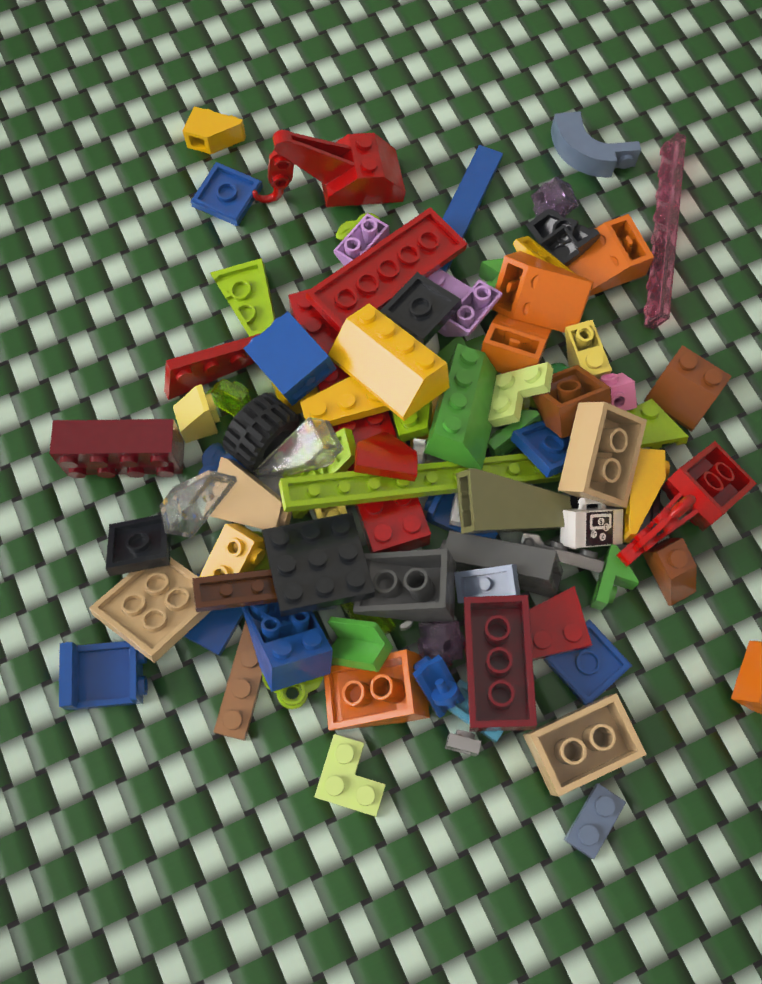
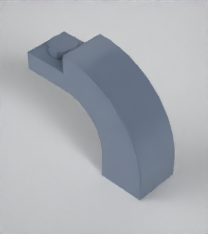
M580 111L554 114L551 127L552 141L560 157L572 168L590 176L607 178L612 177L615 168L626 169L635 167L641 152L639 141L603 143L595 140L586 132Z

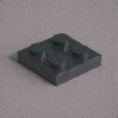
M417 272L380 312L423 345H426L460 309L462 302L459 297Z
M168 513L109 524L106 570L109 576L170 565L171 520Z

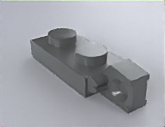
M526 532L522 534L520 544L557 551L561 563L598 573L602 572L604 561L597 558V552L581 548L580 552L577 553L568 550V547L563 546V543L551 540L550 545L544 544L538 534Z

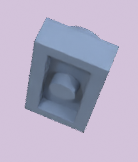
M516 564L454 572L458 603H464V597L520 595Z
M599 783L595 784L565 836L564 841L590 859H595L626 801Z

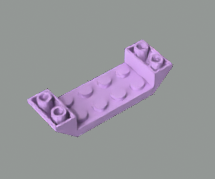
M367 213L334 249V254L345 266L389 236V225ZM441 269L427 277L459 297L462 302L460 309L438 331L445 337L470 336L502 297V292L480 279L471 288Z

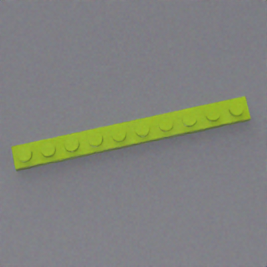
M524 453L485 457L482 468L483 471L530 485L560 481L562 474L561 472L547 478ZM449 461L418 464V475L415 482L346 471L280 478L278 484L284 512L458 493L456 473L469 468Z

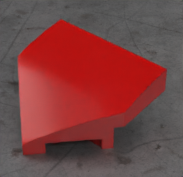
M382 432L357 442L354 472L415 482L418 475L417 452L393 435Z

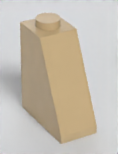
M223 457L220 458L207 516L259 529L289 525L291 512H284L281 496L237 461Z

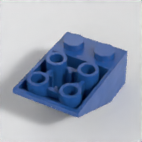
M278 602L241 607L261 671L271 692L330 674L333 649L312 611L281 617Z

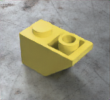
M593 320L565 327L568 366L579 365L598 379L604 374L611 373L612 368Z
M202 384L195 386L173 406L179 430L185 443L218 433L216 423L221 422L212 394H205Z

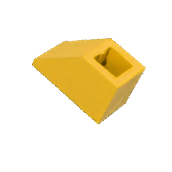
M195 106L183 129L187 148L208 154H213L238 144L246 138L243 119Z

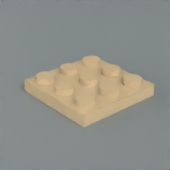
M171 557L170 565L130 572L89 607L95 618L153 663L158 661L210 612H196L192 578H198V576Z

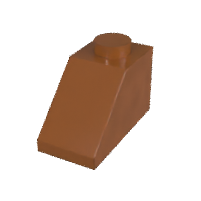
M666 538L643 553L668 606H672L696 592L697 565L683 538Z

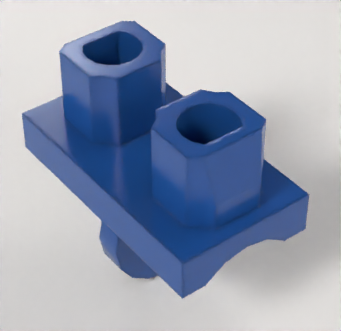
M439 654L433 659L425 656L414 664L413 668L415 671L412 674L439 718L444 716L449 708H453L456 704L465 701L447 665Z

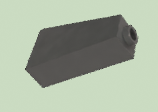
M450 530L447 540H443L440 549L448 548L455 560L456 571L461 572L516 564L519 588L521 590L549 598L558 594L563 569L557 551L471 534H461V532Z

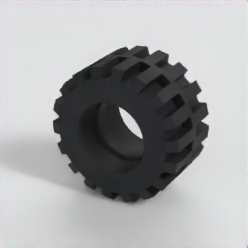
M272 393L259 395L248 402L233 418L223 438V448L250 472L261 471L280 457L278 446L298 429L300 423L299 416Z

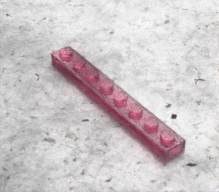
M678 132L669 141H666L660 150L659 184L655 195L657 204L653 216V221L655 222L654 233L651 237L654 259L650 266L649 280L646 284L648 292L647 302L644 307V327L653 330L670 318L686 136Z

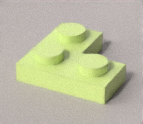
M549 362L496 375L488 418L493 427L520 422L523 398L550 392L553 368Z
M334 734L314 797L377 817L386 784L355 775L364 743Z

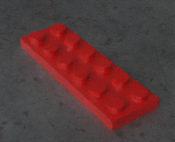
M430 207L308 290L305 299L339 333L346 318L369 303L380 311L417 272L426 278L464 252L468 243Z

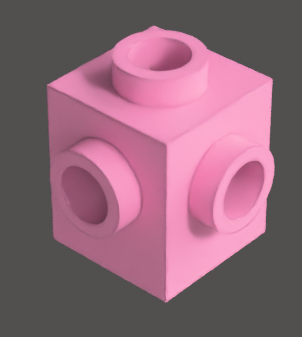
M609 373L600 377L599 380L611 387V404L625 411L637 408L634 380L624 373Z

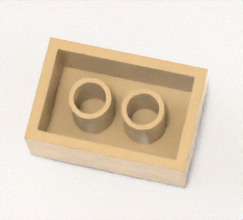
M579 402L558 491L578 498L595 500L606 506L627 508L647 420L606 402Z
M617 693L604 696L523 734L550 794L558 797L647 755Z

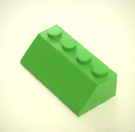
M457 343L447 364L450 388L439 395L424 453L466 468L482 470L492 428L488 418L496 375L499 374L484 352Z

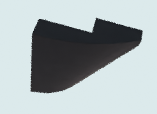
M549 208L526 224L534 240L566 267L578 259L600 238V233L597 229H588L579 225L578 221L572 218L561 217L558 212Z

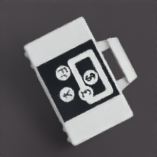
M580 498L578 500V509L563 510L565 527L560 528V543H563V546L577 549L623 544V509L606 507L601 502ZM587 504H598V507L587 508Z

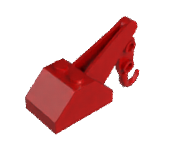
M279 130L273 134L275 149L269 156L268 181L273 188V192L268 195H259L257 190L252 191L254 199L258 202L272 203L279 200L284 193V189L292 181L295 164L322 183L326 207L403 202L406 194L396 149L377 134H347L337 142H331L300 135L288 130Z
M714 441L666 480L661 488L666 493L670 502L616 556L627 567L645 551L647 552L651 547L688 521L704 531L724 515L757 483ZM684 514H686V516L681 520L678 519L682 517ZM661 530L664 531L663 533H661L660 535L657 536V534H658Z

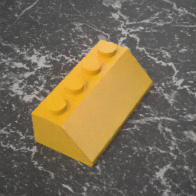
M370 303L346 318L328 354L337 366L403 421L450 388L447 362Z

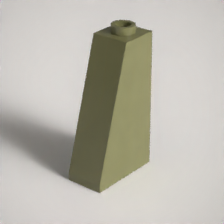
M469 468L456 473L461 534L560 530V528L565 527L563 510L573 509L570 496L476 468Z

